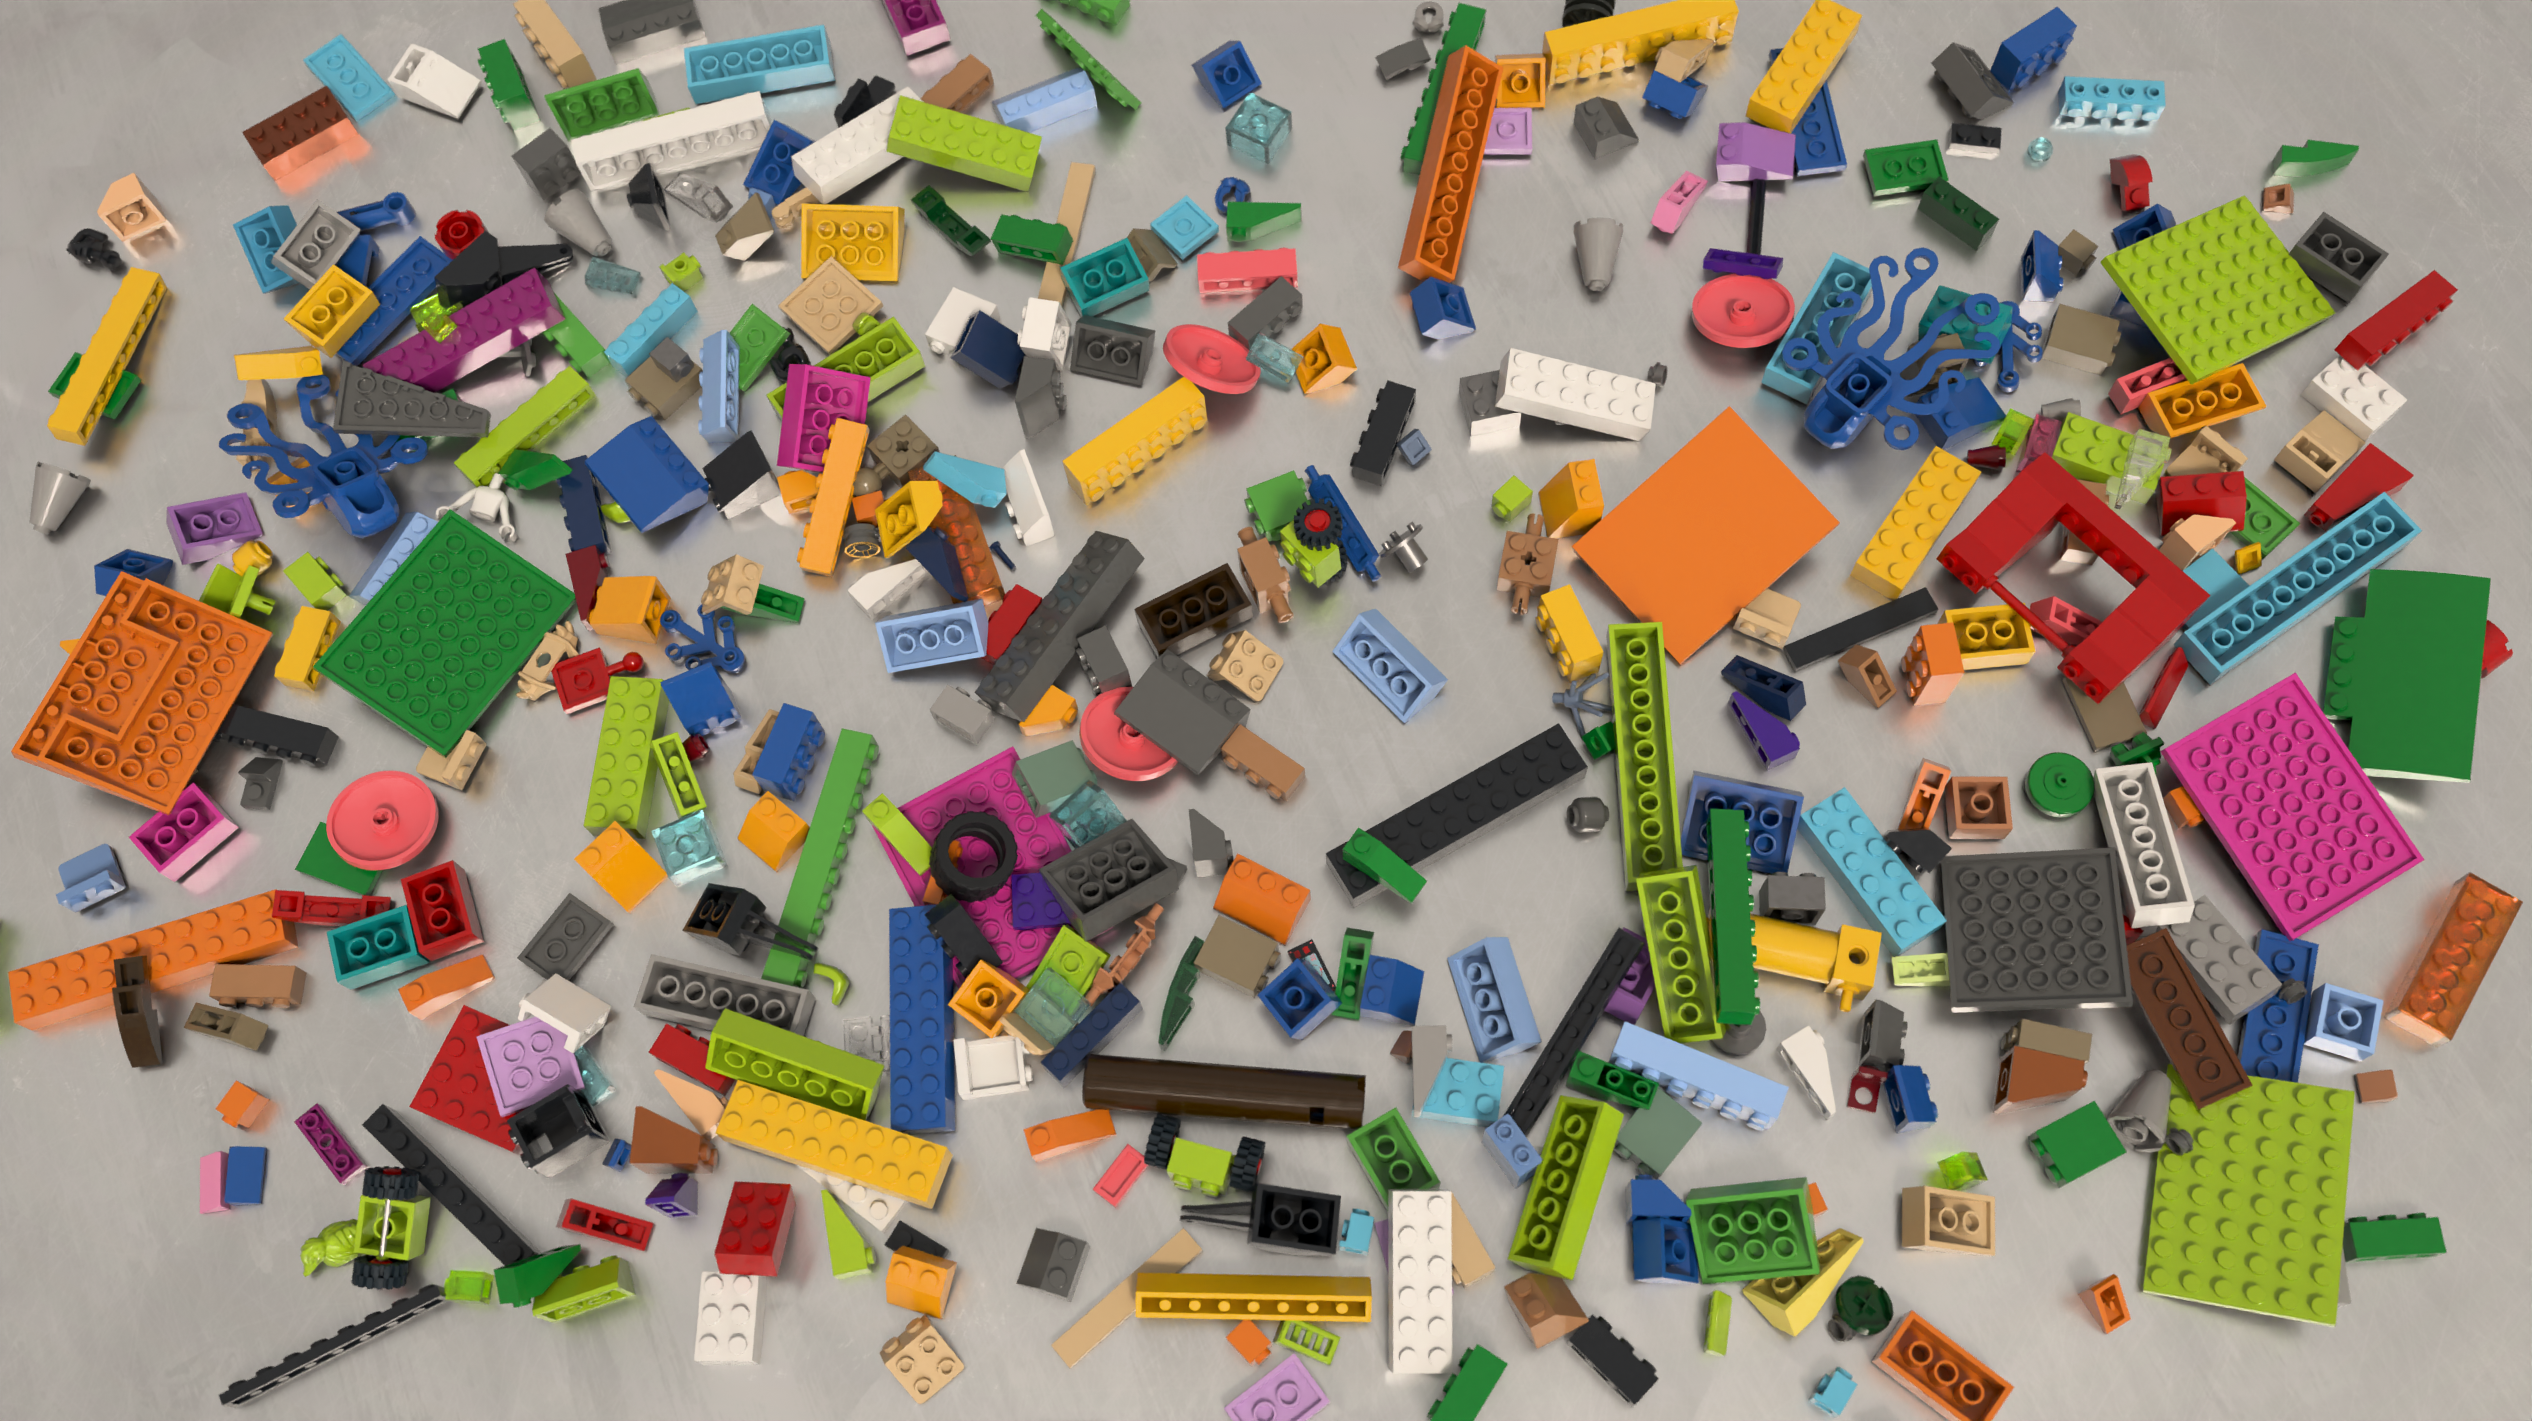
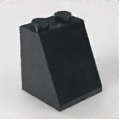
M752 430L745 433L702 468L706 475L704 479L709 483L708 492L714 491L716 498L712 500L718 512L724 511L728 519L781 494L778 481Z

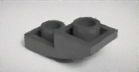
M1421 38L1396 46L1375 57L1386 80L1406 69L1412 71L1431 60Z

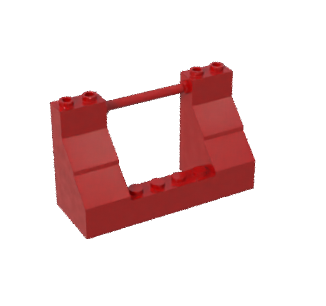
M2046 452L2025 467L1965 530L1945 545L1936 558L1974 594H1977L1983 588L1987 590L1991 588L1996 595L2062 653L2061 657L2064 659L2057 668L2097 704L2101 703L2168 643L2211 596ZM2058 522L2063 524L2136 588L2076 647L2073 644L2069 646L2066 641L1998 582V576L2049 535Z

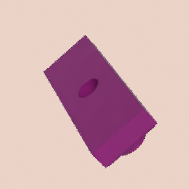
M316 1103L294 1121L340 1184L345 1185L367 1167L320 1104Z

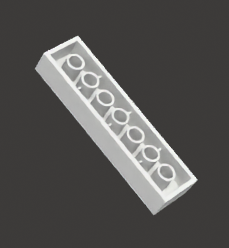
M760 91L707 105H700L696 108L677 111L673 114L654 117L650 120L631 123L623 127L608 129L596 134L585 135L573 139L571 142L576 165L592 191L632 180L647 163L651 164L655 174L761 147L772 122Z

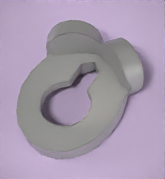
M1432 1L1421 3L1415 11V20L1412 24L1417 30L1423 32L1427 30L1429 32L1440 30L1444 26L1442 22V7ZM1427 8H1432L1436 11V15L1427 24L1423 11Z

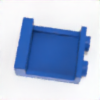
M359 235L336 267L367 287L371 256H378L380 248L371 235Z

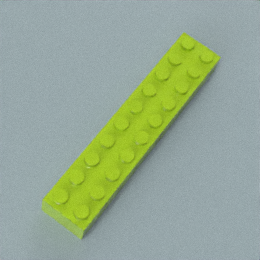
M1662 622L1608 624L1606 635L1626 891H1638L1636 878L1640 873L1683 867Z

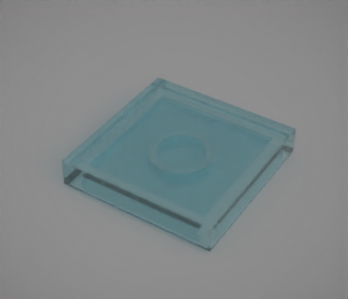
M1050 967L1044 971L1015 1012L1051 1045L1056 1047L1069 1034L1091 1003Z

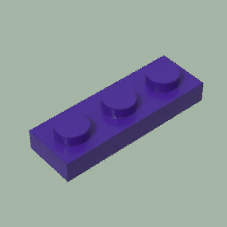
M1710 248L1703 259V269H1709L1713 272H1731L1739 276H1760L1763 279H1777L1783 267V258L1714 248Z

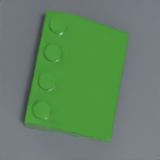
M639 68L544 95L568 142L585 135L596 134L660 115L654 92Z
M1807 1177L1694 1188L1690 1190L1686 1203L1691 1209L1690 1223L1703 1284L1820 1274L1813 1207Z

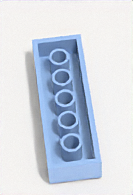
M1626 1021L1622 1026L1608 1062L1659 1083V1086L1666 1088V1092L1672 1096L1682 1098L1683 1095L1693 1099L1695 1105L1705 1109H1709V1106L1720 1110L1722 1116L1732 1120H1736V1118L1745 1120L1749 1127L1759 1131L1769 1130L1778 1119L1789 1088Z

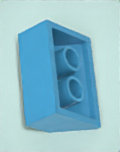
M289 205L269 206L233 224L263 294L299 284L298 281L271 264L275 253L297 226Z

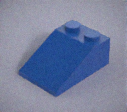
M774 120L743 185L749 189L755 188L771 194L777 205L784 202L802 184L794 176L791 156L816 141L792 127Z
M1979 377L1966 380V386L1960 393H1956L1954 389L1958 382L1949 384V401L1940 412L1930 415L1915 414L1939 448L1945 450L2006 420V414ZM1939 388L1919 397L1917 403H1933L1938 398Z
M711 662L660 682L689 735L695 736L699 733L701 736H704L712 729L719 726H729L736 719L741 718L730 688Z

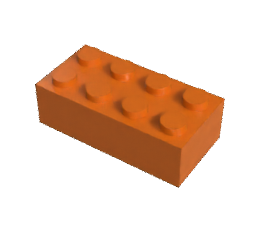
M1913 1310L1903 1315L1872 1360V1363L1949 1421H1992L2014 1388L2013 1385Z

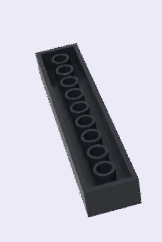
M1558 723L1365 832L1382 842L1416 872H1419L1584 779L1588 766ZM1345 842L1326 853V864L1351 905L1355 908L1388 888L1343 859V848L1347 844Z

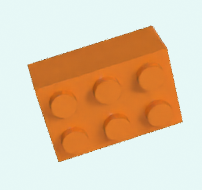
M1954 622L1920 626L1910 646L1907 647L1905 655L1901 658L1902 670L1907 672L1908 676L1906 684L1907 694L1909 697H1912L1914 706L1945 703L1965 673Z

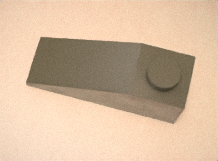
M196 1002L184 1028L257 1051L265 1038V1032L269 1025L240 1013Z

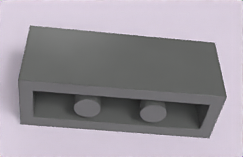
M1281 276L1228 322L1229 336L1242 343L1251 352L1255 348H1260L1271 334L1279 332L1286 321L1291 317H1296L1303 308L1302 294Z

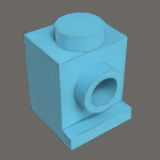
M1352 1209L1350 1220H1344L1341 1237H1346V1241L1340 1240L1339 1250L1368 1256L1374 1224V1217L1369 1216L1370 1212L1362 1209Z
M1836 1367L1830 1376L1827 1374L1823 1376L1817 1386V1389L1821 1392L1811 1395L1809 1401L1835 1418L1842 1413L1858 1384L1851 1380L1853 1376L1840 1367Z

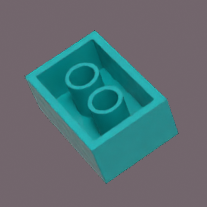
M1128 238L1060 267L1061 279L1081 317L1084 315L1093 317L1149 291V278Z
M1939 285L1919 322L1918 341L1926 335L1935 319L1963 303L1971 294ZM1999 303L1998 317L1987 326L1971 323L1962 313L1944 325L1939 335L1958 333L1964 349L1989 350L1991 348L1990 341L1982 340L1977 342L1974 340L1977 333L1989 332L1999 339L2001 346L2011 326L2013 307ZM1978 304L1975 306V310L1979 315L1985 316L1990 314V308L1987 305ZM1995 355L1990 358H1980L1976 360L1991 364Z
M407 905L327 931L336 980L349 990L430 963L428 958L419 953Z

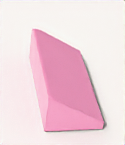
M218 1151L200 1158V1214L230 1210V1204L225 1203L224 1200L229 1154L226 1152Z

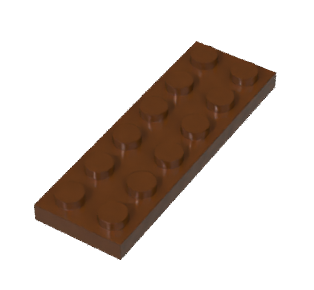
M2167 928L2126 945L2132 992L2195 1109H2201L2253 1086Z

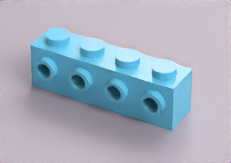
M2065 76L2058 90L2059 115L2152 121L2159 119L2166 106L2164 81Z
M673 283L663 290L659 297L650 306L646 307L642 314L633 323L629 324L625 331L615 341H612L604 351L611 365L626 377L634 372L650 357L649 353L666 337L671 339L698 312L691 297Z

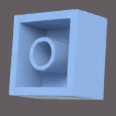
M2328 983L2321 985L2312 992L2304 1044L2357 1061L2368 1058L2375 1052L2384 1000Z

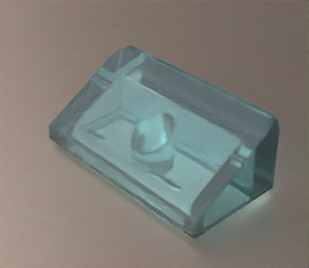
M1259 333L1246 356V360L1279 379L1290 383L1304 356Z
M582 1045L575 1051L585 1084V1089L581 1091L594 1107L613 1093L616 1088L587 1047Z

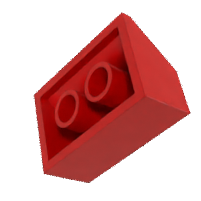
M2244 471L2160 477L2155 489L2160 536L2167 535L2171 531L2172 525L2181 518L2186 521L2192 515L2233 519L2236 524L2229 532L2244 530L2247 498Z

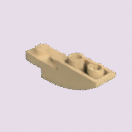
M265 379L248 380L244 401L241 404H254L260 407L268 420L271 431L276 435V404L268 382ZM258 428L243 429L246 441L241 442L240 446H270L261 437ZM236 455V460L242 466L251 461L261 459V456Z

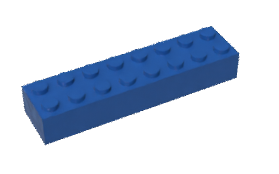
M936 905L889 909L891 1129L907 1135L955 1131L954 1009L948 1005L953 998V958L950 959L941 947L945 943L940 937L936 940L926 926L930 922L924 915Z

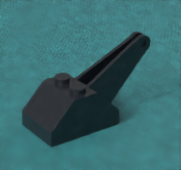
M484 231L434 277L439 304L449 312L455 313L533 268H536L540 273H544L570 264L573 261L572 248L568 244L498 247L497 238Z
M708 883L682 930L704 943L738 956L751 943L796 955L809 961L813 960L814 956L804 950L753 933L758 926L802 948L817 952L819 949L812 943L798 938L763 918L766 906L754 894L743 888Z
M1257 1183L1253 1185L1252 1201L1181 1206V1211L1188 1213L1250 1214L1249 1223L1193 1215H1181L1180 1221L1248 1231L1247 1244L1270 1252L1291 1255L1332 1256L1336 1254L1341 1196Z

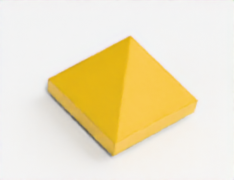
M2256 542L2235 551L2236 572L2239 575L2262 566L2261 543Z

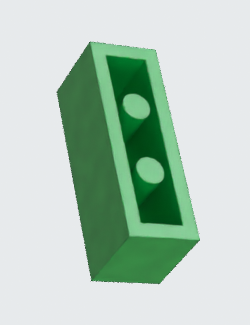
M1001 214L991 236V240L999 253L1060 265L1064 264L1074 241L1067 227L1060 223L1050 224L1038 219L1029 220L1017 215L1008 216Z
M2426 1213L2408 1214L2407 1219H2397L2396 1215H2383L2377 1217L2378 1221H2367L2365 1216L2348 1218V1223L2344 1224L2342 1246L2346 1262L2425 1258L2447 1253L2439 1217L2427 1218Z

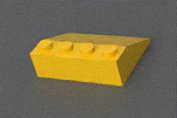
M802 204L801 278L807 279L832 256L857 280L899 281L904 241L905 209L896 206Z

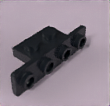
M877 75L873 77L869 85H867L866 81L858 78L855 84L848 89L842 103L838 104L835 108L834 117L838 128L888 99L895 89V84Z

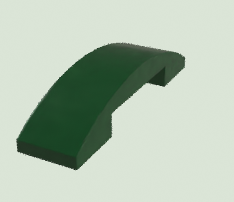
M930 185L911 199L913 205L926 220L950 243L964 253L974 256L991 242L990 238L975 225L973 227L970 226L946 204L945 199Z

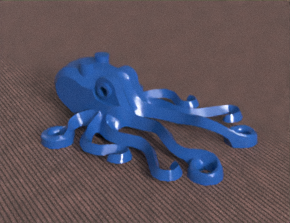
M1928 248L1914 249L1906 256L1904 267L1911 280L1901 287L1894 298L1891 306L1889 328L1871 347L1862 348L1858 344L1859 334L1875 324L1885 309V298L1878 266L1880 264H1887L1890 267L1888 272L1890 277H1895L1899 271L1898 264L1889 256H1879L1873 259L1869 267L1873 290V306L1866 315L1854 321L1848 327L1839 348L1835 346L1831 338L1829 323L1836 317L1857 313L1862 305L1860 295L1852 291L1841 293L1836 298L1837 303H1841L1849 298L1854 301L1853 306L1829 309L1818 319V337L1822 348L1833 361L1832 364L1825 365L1818 361L1819 356L1815 345L1805 338L1791 339L1783 348L1782 357L1788 368L1795 371L1811 369L1827 380L1826 384L1804 412V428L1812 437L1828 448H1844L1875 417L1885 426L1884 439L1891 448L1896 450L1911 448L1919 437L1917 424L1909 417L1895 415L1891 417L1886 411L1887 406L1890 405L1906 413L1917 415H1930L1940 412L1946 406L1950 397L1948 379L1953 377L1958 380V385L1954 388L1956 393H1960L1966 386V379L1960 371L1949 370L1943 372L1938 381V398L1933 403L1919 404L1909 402L1904 397L1926 386L1938 366L1944 361L1950 359L1993 357L1999 352L2000 341L1992 333L1979 332L1975 335L1974 340L1977 342L1982 340L1990 341L1991 348L1989 350H1942L1930 356L1925 361L1919 374L1912 380L1903 379L1900 377V373L1922 357L1933 345L1943 326L1963 313L1971 323L1979 326H1987L1993 323L1998 317L2000 310L1997 298L1986 293L1969 296L1963 303L1935 319L1926 335L1909 351L1894 360H1884L1885 352L1902 332L1904 310L1908 297L1936 272L1939 263L1937 255ZM1917 258H1923L1929 263V267L1924 270L1917 269L1913 261ZM1978 304L1987 305L1990 308V314L1985 316L1979 315L1975 310V306ZM1794 349H1802L1807 353L1808 357L1803 360H1796L1792 357L1791 352ZM1894 429H1906L1909 432V437L1905 440L1896 439L1893 433Z
M325 375L303 377L297 383V393L302 420L311 431L323 434L326 437L331 448L329 457L319 455L307 444L286 442L278 438L271 431L263 410L257 405L243 403L234 406L228 411L227 419L233 427L239 429L258 428L259 434L270 446H229L232 443L246 441L245 434L233 433L221 438L219 447L228 455L273 457L277 468L286 476L297 481V483L283 485L269 484L266 481L269 464L261 460L251 461L243 466L242 473L248 479L252 476L251 471L260 469L255 477L254 484L265 493L278 495L273 501V508L278 516L294 518L305 513L309 506L323 502L325 508L334 514L349 535L361 539L388 529L397 522L399 516L398 503L380 474L392 471L399 463L413 464L419 462L428 454L426 442L417 437L405 438L395 444L400 435H388L378 447H374L371 434H354L359 439L358 443L353 447L346 448L340 435L336 434L333 427L325 423L316 422L311 413L310 401L324 397L331 390L330 380ZM314 385H320L319 387H316V388H310V387H312V386H314ZM390 450L391 457L381 459ZM412 450H417V451H415V452H413V453H407V452L412 451ZM288 456L304 457L310 463V466L295 468L289 462Z

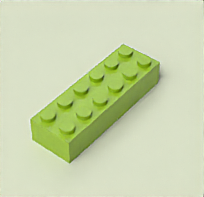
M900 95L886 152L1028 192L1042 136Z
M893 316L814 366L871 377L868 395L869 402L924 368L925 364L919 349ZM787 382L766 394L773 410L781 421L783 418Z
M611 676L583 825L593 836H599L616 821L632 838L646 839L658 769L650 743L663 737L669 706V699L660 683L664 681L663 679Z
M1697 865L1640 873L1636 878L1664 1036L1678 1043L1722 1039L1727 1030L1726 1024L1716 1023L1713 952Z
M725 1008L711 1032L705 1069L867 1121L876 1102L884 1065Z
M1560 1095L1540 1156L1542 1162L1537 1165L1508 1260L1528 1271L1573 1280L1624 1114L1606 1102Z

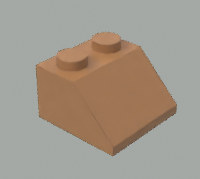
M1528 1273L1504 1286L1511 1308L1537 1349L1589 1322L1586 1314L1562 1278Z

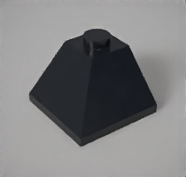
M647 163L628 183L630 193L627 194V200L630 208H635L639 217L668 231L671 228L664 190L651 164Z

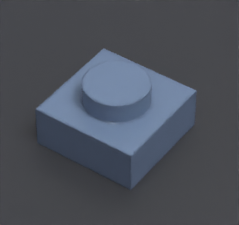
M1413 429L1396 444L1410 465H1415L1432 450L1419 429Z

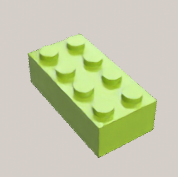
M2068 412L2059 427L2049 456L2078 480L2107 484L2106 491L2146 504L2155 492L2170 447Z

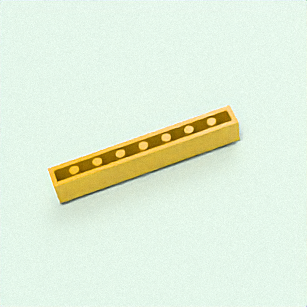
M131 267L128 274L123 277L118 293L113 296L109 310L103 315L101 325L96 334L92 336L91 344L86 353L82 355L76 372L70 377L69 385L65 393L60 396L59 404L54 414L48 419L47 427L57 440L86 446L122 376V371L127 367L167 289L159 273Z
M1141 1272L1137 1274L1136 1317L1371 1322L1372 1291L1370 1277Z

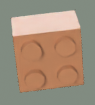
M1952 776L1944 788L1949 839H2005L2013 829L2008 777Z

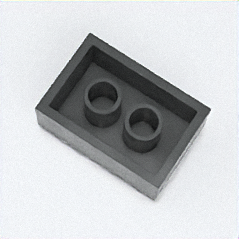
M2323 212L2295 244L2288 255L2298 262L2308 277L2350 303L2378 270L2389 253Z

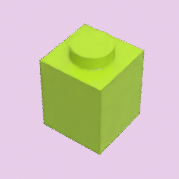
M1513 475L1493 494L1492 509L1500 518L1504 517L1511 522L1531 503L1533 491Z

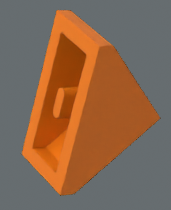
M2115 1274L2101 1279L2078 1294L2106 1334L2131 1319L2119 1279Z

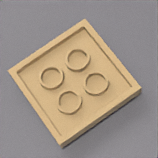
M831 256L781 302L778 307L826 353L832 355L856 333L852 325L855 319L862 312H867L873 317L883 307V304Z

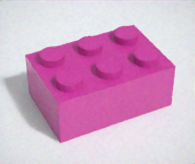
M193 782L182 792L170 816L161 812L156 813L131 834L129 838L160 874L176 882L239 827L208 792Z

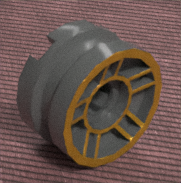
M863 523L845 528L843 531L845 553L859 558L871 557L879 553L881 550L879 529H874V525Z

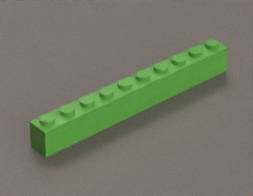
M843 728L841 729L778 925L813 945L816 936H819L823 930L824 921L822 917L824 911L830 907L832 900L830 892L833 884L838 882L840 875L838 867L841 859H844L847 854V838L854 831L856 823L854 816L856 810L862 806V791L864 785H867L870 781V766L872 760H876L879 746L873 735ZM775 934L774 940L795 946L801 950L808 952L812 956L815 955V952L802 948L792 943L791 941ZM770 949L761 979L803 988L807 980L806 968L809 960Z

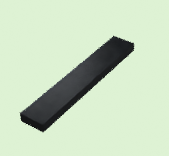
M1925 587L1784 646L1783 651L1796 672L1851 649L1856 644H1863L1935 614L1938 611V607Z

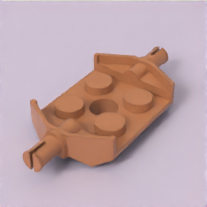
M1155 903L1147 915L1140 917L1134 922L1138 927L1136 928V933L1131 936L1125 946L1128 948L1122 957L1118 955L1109 966L1110 973L1101 967L1099 968L1091 985L1092 988L1082 999L1083 1002L1092 1007L1100 994L1110 993L1115 985L1117 986L1120 982L1123 984V980L1137 965L1146 949L1151 947V940L1155 939V921L1164 911L1162 906Z

